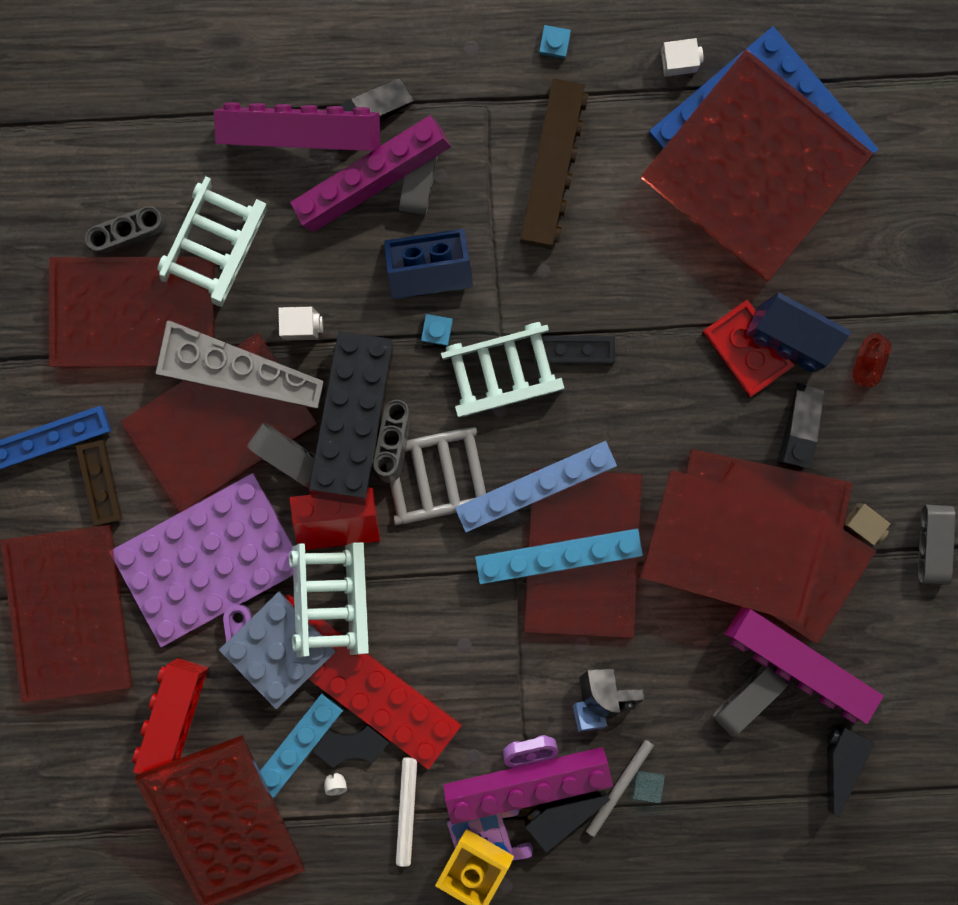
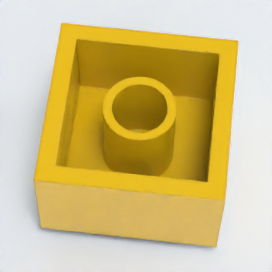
M466 828L435 886L467 905H489L514 856Z

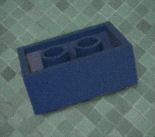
M464 229L384 240L387 274L392 299L473 287Z
M778 292L757 307L745 335L753 338V342L757 345L768 346L775 350L778 356L796 361L804 370L817 372L829 365L850 336L851 331Z

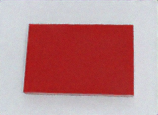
M747 299L702 331V333L748 397H752L795 365L791 359H784L778 356L775 350L768 346L757 345L753 342V338L745 335L755 314V309Z

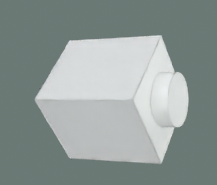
M697 38L664 42L661 48L664 77L696 73L700 63H703V49L701 46L698 47Z

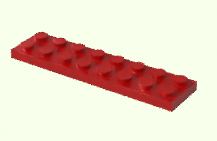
M287 594L285 597L295 607L294 597ZM323 619L308 620L322 636L343 635ZM346 646L334 647L337 651L308 679L429 770L459 730L461 723L368 653L350 655V649H347Z

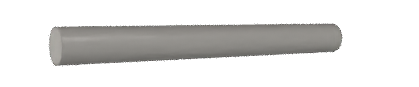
M644 740L610 792V801L599 809L587 827L586 832L591 836H596L654 747L648 740Z

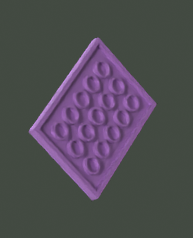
M255 473L248 475L109 551L160 647L225 613L230 606L241 604L293 576V568L289 565V553L294 545Z

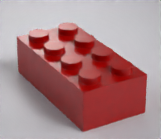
M180 658L168 663L166 667L162 666L157 678V683H160L158 694L154 693L149 703V709L152 710L150 719L145 720L141 729L140 736L144 737L141 747L136 748L132 758V763H135L134 773L166 782L177 771L209 667Z

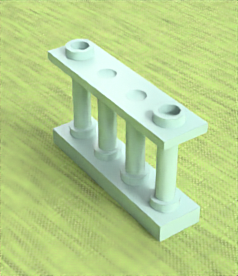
M205 176L202 184L197 183L192 194V198L195 200L168 256L163 255L157 270L160 271L159 276L163 282H167L170 274H174L209 290L208 293L212 294L211 302L222 307L267 212V204L256 199L253 207L250 205L245 207L210 191L212 187L211 178ZM204 202H210L243 217L245 224L242 231L238 229L234 231L200 216L199 213ZM193 225L232 241L231 244L234 245L231 254H225L224 256L188 240L187 238ZM184 249L220 265V269L223 270L220 278L212 280L176 264L181 250Z
M540 322L526 325L525 331L466 347H462L461 343L445 347L447 352L441 353L442 359L452 360L462 397L460 400L461 405L455 406L459 418L564 390L562 378L555 379V375H551L541 334L548 333V325L541 326ZM529 337L531 338L541 376L539 379L540 384L529 386L528 382H525L514 342ZM503 344L515 384L512 386L513 391L503 393L502 389L498 388L488 348ZM477 351L488 389L486 393L487 398L476 400V397L472 396L462 355Z
M364 543L348 544L345 546L343 553H305V544L293 546L292 551L289 553V565L293 568L296 635L292 637V648L296 652V657L309 656V648L346 646L347 649H350V655L369 653ZM306 564H343L346 566L347 577L344 580L306 581ZM344 591L347 594L348 605L345 608L307 609V592ZM345 619L349 622V632L346 635L308 637V620Z

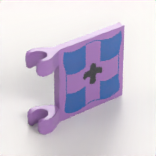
M520 809L451 825V821H447L455 848L467 828L514 856L513 860L529 858L533 852L530 842L512 848L503 818L518 815Z

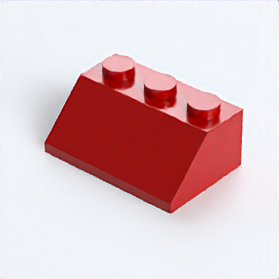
M374 487L369 488L366 506L312 498L311 495L290 497L292 522L297 544H305V550L380 541Z

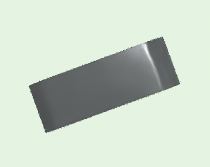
M438 156L404 177L399 211L427 215Z
M143 207L93 226L87 231L85 241L88 247L97 253L109 254L159 235L166 228V218L154 207ZM150 215H157V223L152 227H147L146 219ZM130 224L132 227L131 233L126 237H122V227ZM100 234H105L106 242L104 245L97 247L95 243L96 238Z
M392 400L385 406L373 467L379 479L386 483H392L400 477L411 426L409 409L407 404L401 400ZM397 411L405 413L399 420L391 418ZM398 437L399 442L396 445H386L389 438ZM385 463L394 464L391 471H381V467Z
M263 423L249 441L247 447L294 480L310 488L315 455L269 424Z
M925 504L922 507L918 579L920 583L949 585L951 583L955 536V509L953 506Z
M768 664L767 667L761 666L712 715L731 737L739 734L788 686L789 682L775 674L776 669L772 665Z

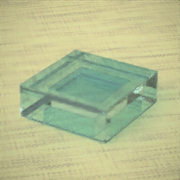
M638 770L633 799L661 803L665 776L663 774Z

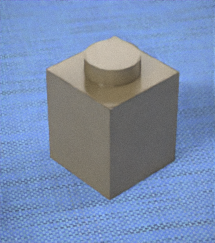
M857 503L841 525L866 544L875 545L876 543L880 544L886 538L889 532L886 529L891 523L866 504Z

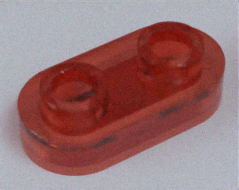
M879 333L870 334L865 338L853 370V379L857 384L865 388H872L881 381L892 348L888 338Z

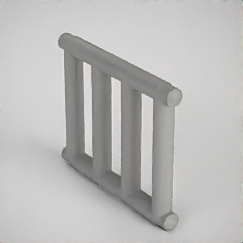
M475 426L407 441L406 451H411L423 509L407 512L399 477L396 481L390 483L396 511L394 516L395 525L457 513L455 507L472 500L460 501L448 442L464 439L476 498L486 494L474 436H477V428ZM398 442L392 443V444H387V445H388V446H394V445H396ZM437 445L449 504L434 507L421 448ZM386 463L387 472H389L394 467L393 463Z

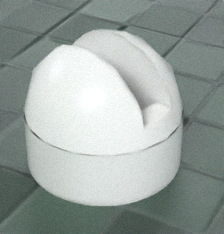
M334 773V778L332 775H328L325 779L326 795H340L347 791L346 781L341 774Z

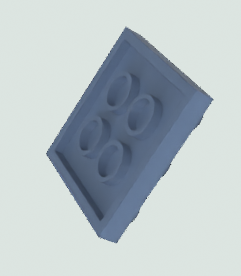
M278 592L219 649L275 709L287 700L337 651L334 647L309 648V656L296 657V652L292 648V637L296 635L295 607L281 592ZM308 621V637L322 636Z

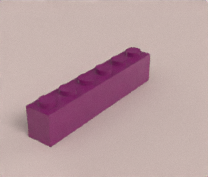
M229 102L223 103L222 108L213 111L216 144L372 151L380 147L379 112H370L368 107L353 108V111H344L342 106L327 107L326 111L317 110L315 105L300 106V109H291L289 104L274 105L275 109L266 108L263 103L249 104V108L240 107V103Z
M429 115L290 203L302 226L315 232L451 148V145L439 123Z
M741 607L724 634L732 640L730 645L744 653L746 649L754 654L753 660L765 667L768 664L776 668L775 674L787 681H790L792 678L799 683L797 688L810 696L814 692L821 697L819 700L821 704L832 710L837 707L843 711L841 716L853 724H856L857 720L868 724L884 697L751 609Z
M600 747L444 784V793L451 825L610 788L613 787L604 749Z

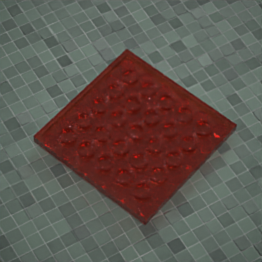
M745 49L640 178L768 282L874 153L750 51Z

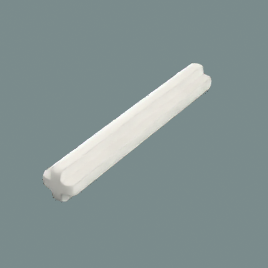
M404 757L402 760L396 865L403 867L410 866L417 773V761L412 757Z

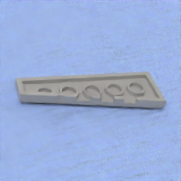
M171 321L166 323L156 374L319 409L324 381Z

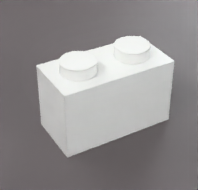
M313 307L279 308V336L286 341L319 340V333H323V317Z

